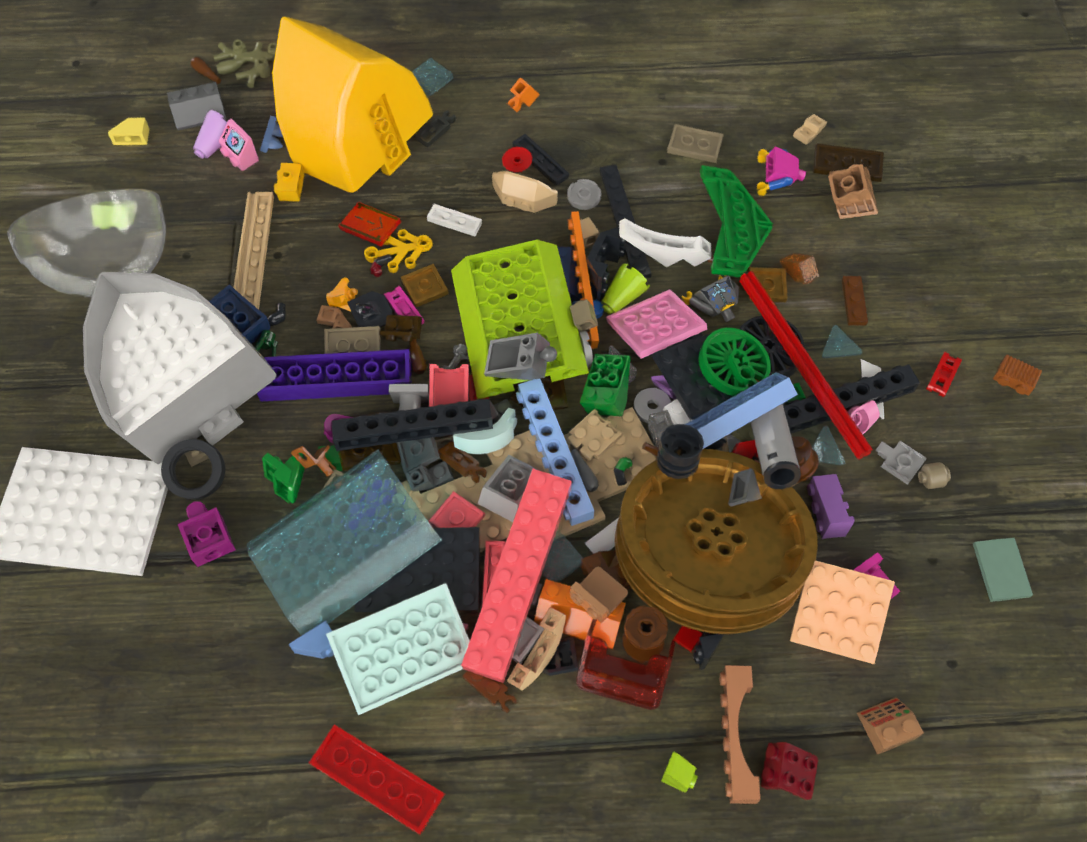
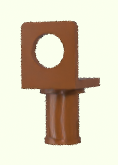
M329 445L318 449L313 456L303 446L291 452L305 469L317 465L327 477L334 472L333 470H336V467L325 457V453L330 448ZM299 453L304 454L307 457V460L303 459L299 455Z

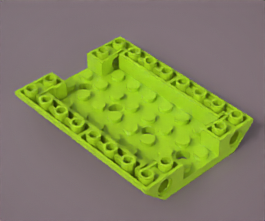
M541 240L520 243L466 256L451 270L477 399L515 391L513 384L529 381L487 377L484 375L490 340L539 333L557 351L556 359L552 362H547L545 377L550 376L551 381L554 382L589 373L579 331L574 325L570 309L572 303L557 245ZM505 262L510 263V266L507 268L501 267ZM510 294H517L515 299H508ZM519 325L525 327L521 332L515 331V328Z

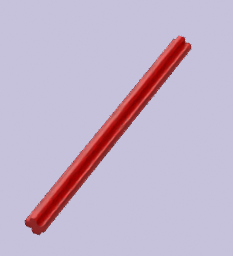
M754 272L744 273L740 277L741 280L739 282L856 458L859 460L871 454L872 447Z

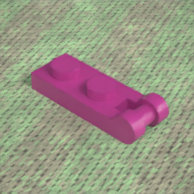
M400 286L394 288V291L390 293L386 292L383 294L396 315L422 317Z

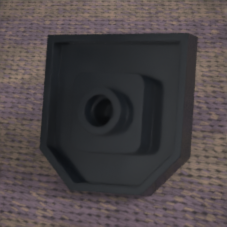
M374 291L347 302L358 327L380 326L381 328L386 326L387 315H392V310L385 296Z

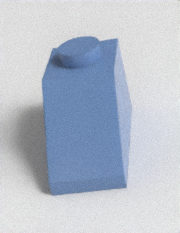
M326 621L289 644L295 654L323 659L334 655L326 635L332 632Z

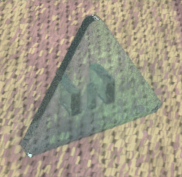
M833 325L822 357L834 358L861 355L862 350L837 325Z
M824 426L815 440L812 449L817 453L819 462L844 465L845 461L828 426Z

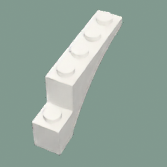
M625 218L619 221V236L665 267L682 259L693 266L711 259V243L701 236L683 237L667 235L640 227Z

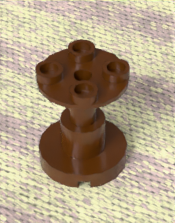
M639 606L633 609L627 615L625 621V632L622 638L623 647L630 657L640 663H644L657 658L662 652L664 640L668 632V623L664 614L657 608Z

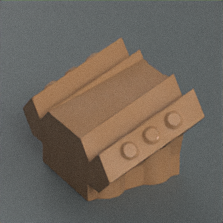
M855 164L845 170L829 172L828 177L833 201L836 204L840 219L878 214L879 211L876 206V199L867 166Z

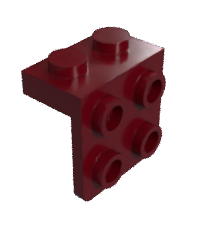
M787 742L768 743L760 787L765 789H782L802 799L811 800L818 765L817 756Z

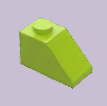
M673 752L661 782L686 793L689 787L693 789L698 776L694 775L696 767L679 754Z

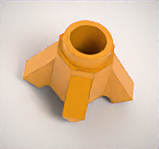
M342 278L334 290L327 293L326 299L330 307H339L351 312L347 302L355 299L358 290L355 288L350 289L347 286L349 283L348 278Z

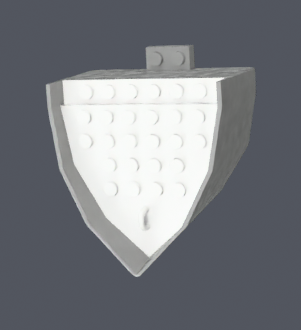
M102 272L99 274L83 325L84 372L98 411L106 425L156 464H160L167 451L180 441L197 439L203 435L206 441L213 446L241 425L244 421L235 409L275 379L276 373L231 321L195 289L157 274Z

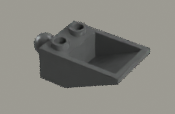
M539 333L490 340L484 375L487 377L521 380L545 378L547 362H552L556 359L557 351Z

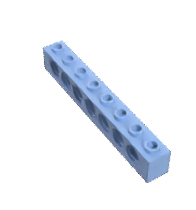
M541 379L518 384L516 397L519 404L522 403L524 406L522 411L525 419L530 421L529 430L531 435H535L537 439L535 444L538 452L543 454L542 462L544 468H548L552 475L572 481V488L563 511L565 520H569L571 526L594 519V508ZM537 417H544V419H541V420L536 419V418H537ZM543 433H550L551 435L544 436ZM556 449L557 452L552 453L549 450ZM556 466H563V467H565V468H564V469H557V468H555V467H556ZM575 499L578 503L571 504L569 501Z

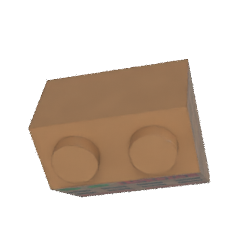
M897 697L857 713L877 754L915 740L923 734L914 713Z

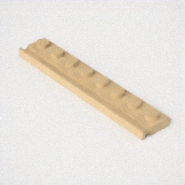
M248 192L233 287L258 310L274 202L273 192H256L255 194Z

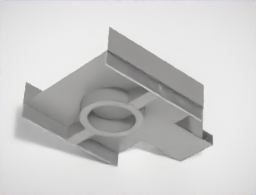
M899 441L894 449L881 442L875 450L879 456L885 459L881 467L907 485L927 459L901 441Z

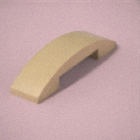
M551 607L549 608L540 624L544 628L542 634L523 665L516 664L507 682L520 690H524L542 673L558 647L564 630L566 615Z

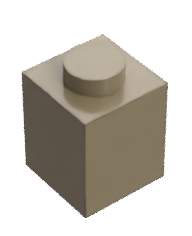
M587 299L577 301L574 305L570 306L574 325L580 331H586L598 326L594 307Z

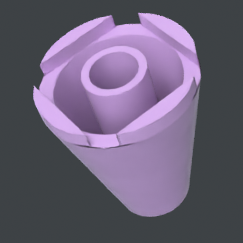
M210 110L206 114L193 147L194 153L202 159L210 157L221 147L219 140L228 121L226 122L222 119L223 116L216 111Z

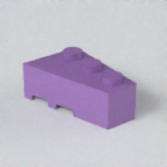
M837 475L813 476L807 485V490L813 500L812 511L817 517V531L821 533L822 539L845 537L855 520L853 516H848L846 509H849L848 502H843L842 500L843 490Z

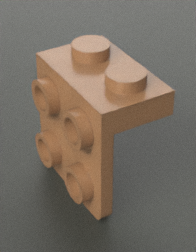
M596 567L580 584L575 582L570 587V598L579 606L581 605L590 617L595 620L597 619L601 624L628 595L627 589L601 567Z

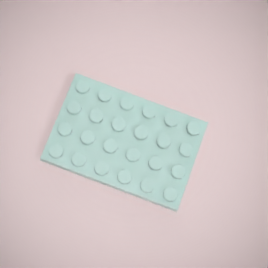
M446 583L326 634L358 715L462 670L461 664L470 642Z

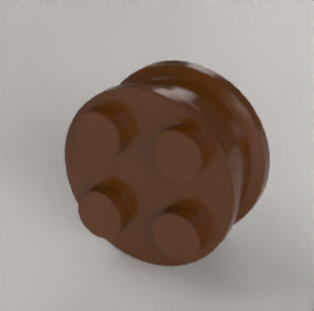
M793 436L792 441L801 471V477L797 483L808 481L819 465V457L807 439Z

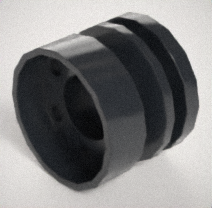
M674 424L667 427L662 432L656 459L662 473L675 479H685L692 476L698 470L704 445L702 435L697 429L685 424Z

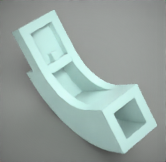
M508 408L499 421L493 424V429L454 434V447L470 454H485L505 447L514 439L513 429L517 424L515 410Z

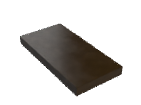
M816 143L813 173L829 175L830 171L845 170L852 165L863 164L869 170L871 181L881 182L884 152Z

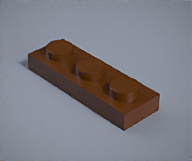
M843 276L842 286L848 325H867L868 318L861 276Z

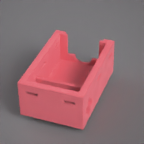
M430 364L429 407L469 401L468 364H462L460 368L443 369L439 368L437 364Z

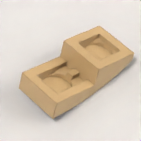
M813 114L805 120L803 126L794 132L793 137L807 145L821 132L827 122Z

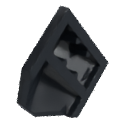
M573 636L560 639L558 647L550 662L542 671L543 673L553 676L579 670Z

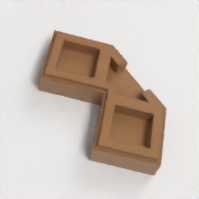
M321 305L317 317L318 324L333 326V328L352 327L339 308Z

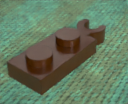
M451 441L438 450L440 458L464 477L470 475L475 483H479L480 477L478 475L486 478V469L479 467V462L467 452L454 447V442Z
M466 671L463 675V679L493 706L499 702L504 712L509 713V708L505 706L507 701H511L515 705L517 704L514 696L506 695L508 687L502 682L470 671Z

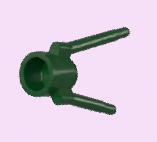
M263 330L254 348L259 352L260 348L268 350L272 347V357H276V347L278 344L275 341L276 335L269 330Z

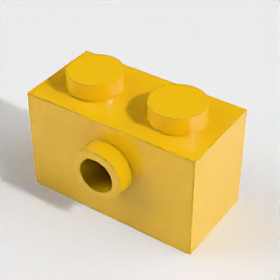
M281 163L280 170H277L278 180L274 184V192L277 194L279 201L300 202L305 175L302 164Z

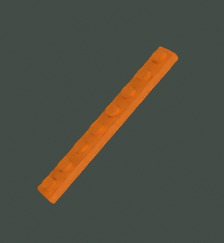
M579 211L571 212V219H568V229L572 230L570 242L571 246L574 245L575 249L573 250V261L577 262L575 275L579 277L580 281L577 283L578 293L582 294L580 300L587 299L593 305ZM596 326L586 331L590 338L587 341L592 349L598 348L599 343Z

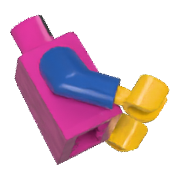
M775 146L769 152L765 149L759 151L758 162H766V182L769 183H758L757 189H760L758 190L759 196L765 195L767 189L774 190L791 186L797 179L802 181L805 178L806 172L799 169V159L785 149Z

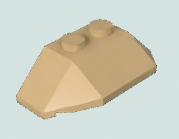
M508 171L493 172L492 174L493 187L501 202L507 206L535 213L552 207L558 202V191L551 189L539 180Z

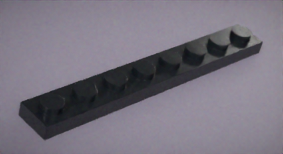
M617 165L600 167V175L616 226L619 227V221L624 218L635 224ZM626 241L624 245L626 247L625 254L630 269L633 267L646 279L651 278L652 273L645 253Z

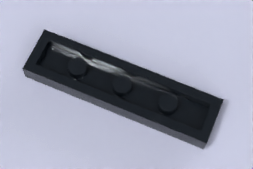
M526 134L512 142L513 147H523L530 151L532 155L531 164L555 186L569 178V173Z

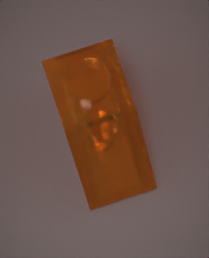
M793 253L780 260L781 265L795 282L809 284L813 282V279L819 277L814 256Z

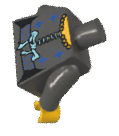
M719 275L718 281L699 290L694 294V297L691 291L686 292L687 298L682 296V301L686 305H692L712 318L721 313L725 322H728L735 318L731 308L738 304L739 286L729 275L724 276V278Z

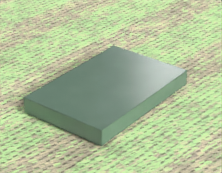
M1015 538L974 542L973 547L990 602L1033 596Z

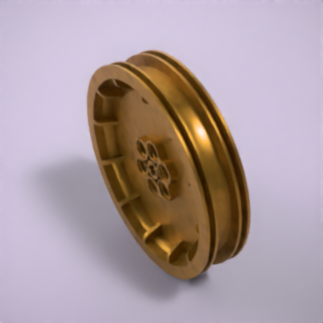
M702 449L698 470L692 476L685 479L671 478L662 473L657 465V460L645 466L634 477L625 492L615 531L617 560L623 575L636 594L650 607L657 608L666 618L680 625L703 632L718 634L753 631L767 626L782 617L798 599L814 566L818 545L816 528L810 511L793 487L786 489L770 488L765 484L760 463L735 453L713 449ZM752 468L762 499L730 507L728 503L734 473Z

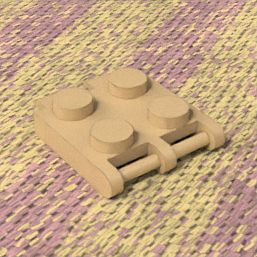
M594 409L569 432L570 437L567 439V442L577 450L582 447L580 454L588 461H591L593 458L598 460L624 433L615 429L609 420H605Z

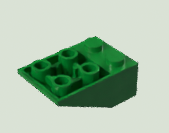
M595 354L580 400V404L587 414L596 409L599 415L623 416L628 395L630 356Z

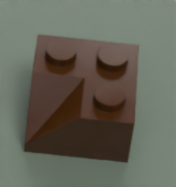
M616 550L599 551L581 559V570L585 577L596 567H601L625 589L632 588L619 566Z

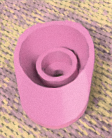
M873 400L847 411L862 434L877 421L880 415L879 409Z

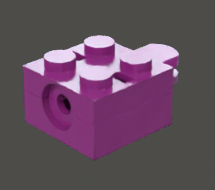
M197 501L189 504L186 509L189 519L179 523L178 527L190 558L195 565L199 567L235 551V546L218 509L213 508L208 511L202 502Z

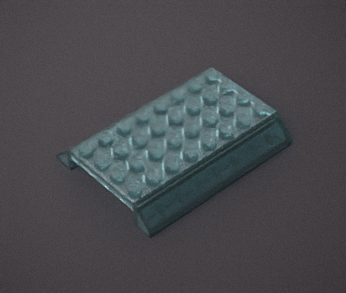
M378 449L248 542L247 550L286 618L301 635H304L324 621L330 623L430 550L442 539L420 511Z

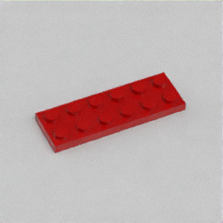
M336 725L332 727L309 762L310 765L419 835L422 834L445 796L440 790Z

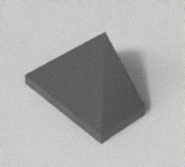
M752 468L734 473L728 503L730 507L762 499Z

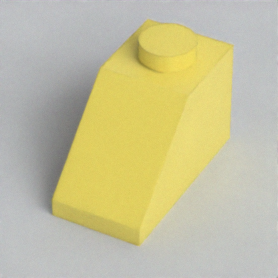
M127 118L111 129L108 134L114 145H147L150 129L145 118Z

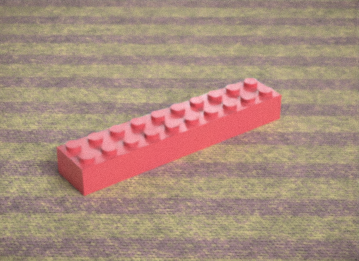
M532 469L461 666L463 669L504 683L572 488V481Z

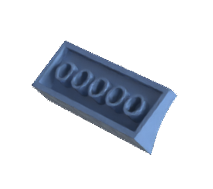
M775 372L685 425L692 426L699 431L703 437L704 449L798 394L789 377Z

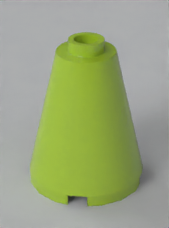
M622 264L619 267L601 302L603 304L602 308L608 314L620 311L650 287V285L646 286L647 280L639 271L633 267L631 269L627 268L628 264Z

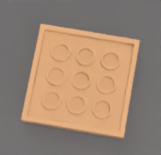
M815 561L802 589L790 641L875 664L895 582Z

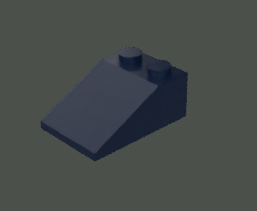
M230 284L209 301L231 321L251 344L260 338L263 330L271 328L267 316Z

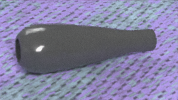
M573 449L571 455L585 489L589 492L597 490L599 486L597 477L581 457L578 450Z

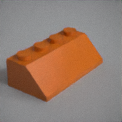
M546 579L539 598L534 622L540 625L551 607L566 615L562 634L613 649L626 603L621 602L601 624L597 619L595 620L590 617L581 605L579 606L570 598L571 586Z

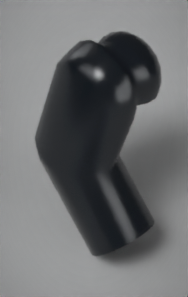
M278 303L276 305V312L267 317L270 326H276L285 320L286 305L284 303Z

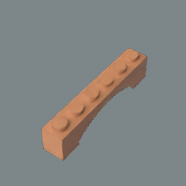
M725 666L723 672H720V685L724 686V694H721V707H725V715H722V728L726 729V737L723 738V750L727 751L728 759L724 761V771L729 777V783L725 785L726 797H730V803L757 804L760 801L759 777H754L747 766L738 735V717L741 702L745 693H750L753 688L752 667Z

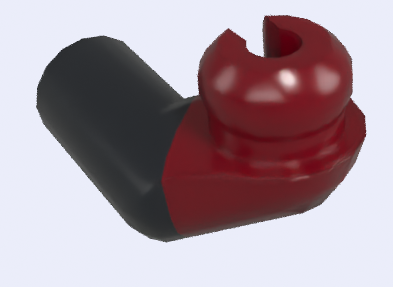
M387 254L375 258L370 268L371 274L375 277H380L382 275V265L392 261L391 256Z

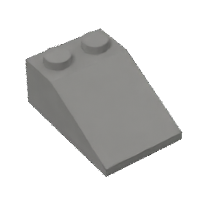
M508 455L483 486L478 504L513 522L532 469L536 468Z

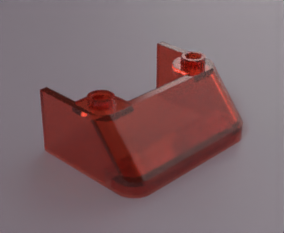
M592 619L577 675V686L583 691L644 709L654 710L658 708L672 662L676 640L671 641L667 657L654 655L650 657L647 666L606 655L607 643L603 639L593 636L597 619Z

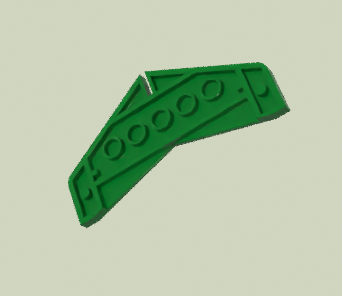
M702 165L700 176L722 221L711 264V273L741 277L746 273L774 227L772 226L773 223L732 171Z

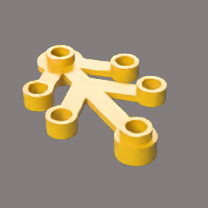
M401 229L397 233L399 240L390 235L383 244H391L395 247L378 250L376 247H368L365 249L364 255L368 262L373 263L375 258L387 254H397L388 263L389 272L396 273L399 270V263L409 251L414 250L412 255L405 259V265L408 269H413L416 267V260L421 253L429 251L433 243L426 235L416 237L408 233L407 230ZM408 240V241H410V242H412V243L406 244V243H404V242H402V241Z

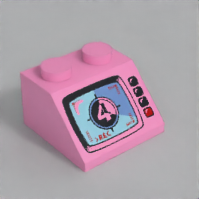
M230 119L219 140L221 145L220 151L224 157L228 156L234 167L238 166L244 171L258 162L259 159L251 137Z

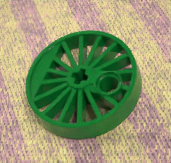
M721 328L712 332L704 341L699 352V366L702 374L714 388L727 395L735 396L749 388V385L753 386L758 383L756 380L760 382L770 374L771 364L767 351L754 336L740 329ZM744 345L749 347L746 351L742 350ZM754 352L755 355L747 357L749 353ZM721 369L717 373L713 372V370ZM727 371L724 380L720 379L719 376Z

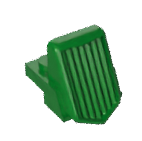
M266 453L262 457L264 477L273 483L276 495L287 503L294 504L305 468L293 455L283 464L279 457Z

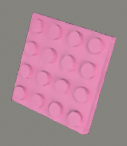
M670 289L606 316L607 323L640 358L647 357L650 354L707 330V323Z

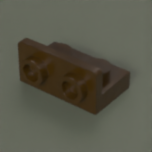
M387 315L385 331H380L379 335L386 337L385 340L396 341L399 338L401 341L412 342L413 339H420L422 317Z

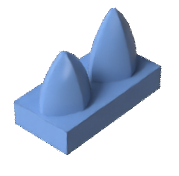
M270 116L260 151L267 153L268 148L279 149L283 147L282 143L274 137H283L280 126L276 123L277 118L274 116Z

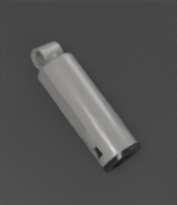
M781 404L751 421L765 484L773 489L792 487L801 477L784 407Z

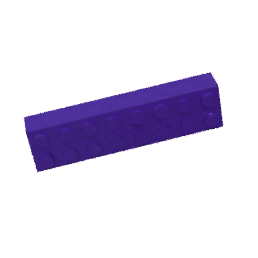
M406 349L264 357L276 373V377L271 383L261 389L257 395L260 401L390 394L389 384H412L410 351Z

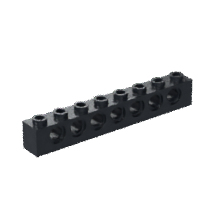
M908 364L905 366L898 365L887 372L880 371L875 376L863 377L857 382H848L839 388H832V390L848 411L871 400L875 401L877 405L915 392L920 382ZM814 394L806 399L794 400L789 405L783 406L791 434L831 420Z
M477 399L475 401L446 405L441 404L432 407H420L411 410H399L397 412L368 416L363 415L332 421L333 442L336 451L493 429L489 399Z

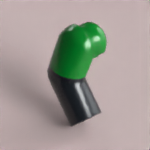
M620 458L614 467V475L618 486L627 483L624 472L632 467L633 463L630 458Z

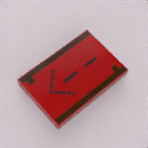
M358 202L338 226L342 231L382 246L399 226L401 220L396 216Z

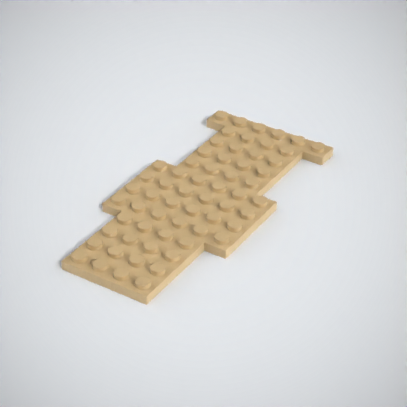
M633 407L624 410L622 417L609 416L604 418L609 420L615 429L622 431L624 434L598 460L593 458L591 461H588L580 454L599 481L597 490L593 492L587 491L594 508V519L571 526L569 520H565L562 514L553 541L605 520V514L598 502L627 490L634 477L645 466L657 459L650 452L642 449L645 442L651 445L653 443ZM529 430L514 436V439L505 447L486 453L492 465L484 468L487 471L486 478L478 475L480 477L479 483H475L471 476L468 475L422 494L419 491H412L408 480L396 484L398 495L413 529L435 528L429 524L430 518L454 491L485 513V517L477 525L480 528V552L485 550V541H506L513 522L478 504L483 486L508 455L550 474L549 469L544 468L542 452H538L535 441L537 439L535 435L532 436ZM543 433L544 436L551 435L550 433ZM568 433L564 435V438L571 452L575 448L567 442V439L570 437ZM556 449L549 450L552 453L557 452ZM620 458H630L633 463L632 467L624 472L627 483L618 486L614 475V467ZM556 466L555 468H557V469H564L565 467H563V466ZM575 499L569 501L571 504L578 503Z

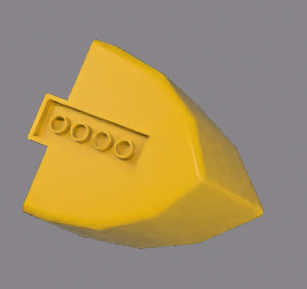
M282 17L272 75L276 117L292 162L302 164L304 173L350 193L357 191L379 168H381L383 174L390 176L411 155L406 142L433 116L429 100L413 72L387 56L324 26Z

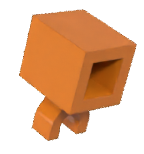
M520 77L510 89L516 96L510 99L507 104L518 112L523 102L530 107L540 94Z

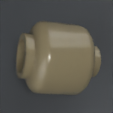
M929 463L922 466L921 472L918 473V479L927 489L942 488L950 481L951 474L949 468L943 463Z

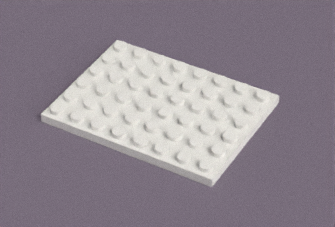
M22 447L0 506V560L143 576L168 491L161 475L162 462L156 464L153 461Z

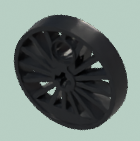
M763 316L751 318L739 328L754 336L767 351L771 364L769 376L775 373L774 362L780 370L777 373L790 377L798 370L777 337L774 338L775 334L773 331L770 336L768 324ZM787 321V323L789 324V326L791 327V329L793 330V332L805 348L804 340L801 333L792 323ZM759 325H763L764 333L759 327ZM744 345L742 350L746 351L749 347ZM754 352L749 353L747 357L755 355ZM783 362H784L786 365H788L790 368L787 369V368L785 367V365L783 364Z

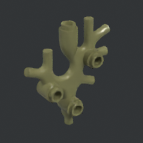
M239 39L233 42V49L228 48L222 42L219 43L218 47L223 53L213 55L215 62L228 58L234 59L219 62L216 65L218 73L223 75L230 74L240 69L244 63L254 62L255 66L252 69L235 74L237 80L248 78L247 86L253 88L255 79L258 76L267 78L271 75L268 61L274 62L277 43H270L267 52L261 51L263 45L261 42H257L255 49L247 52L245 43Z

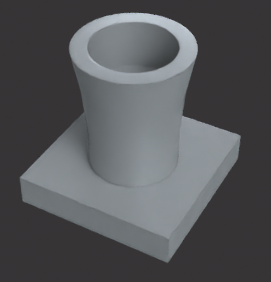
M389 384V393L393 403H400L399 410L417 409L421 407V403H429L428 384Z

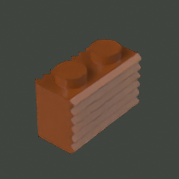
M1005 355L993 379L1002 386H1009L1015 389L1017 393L1029 396L1035 388L1042 370L1027 365V363L1017 360L1012 356Z

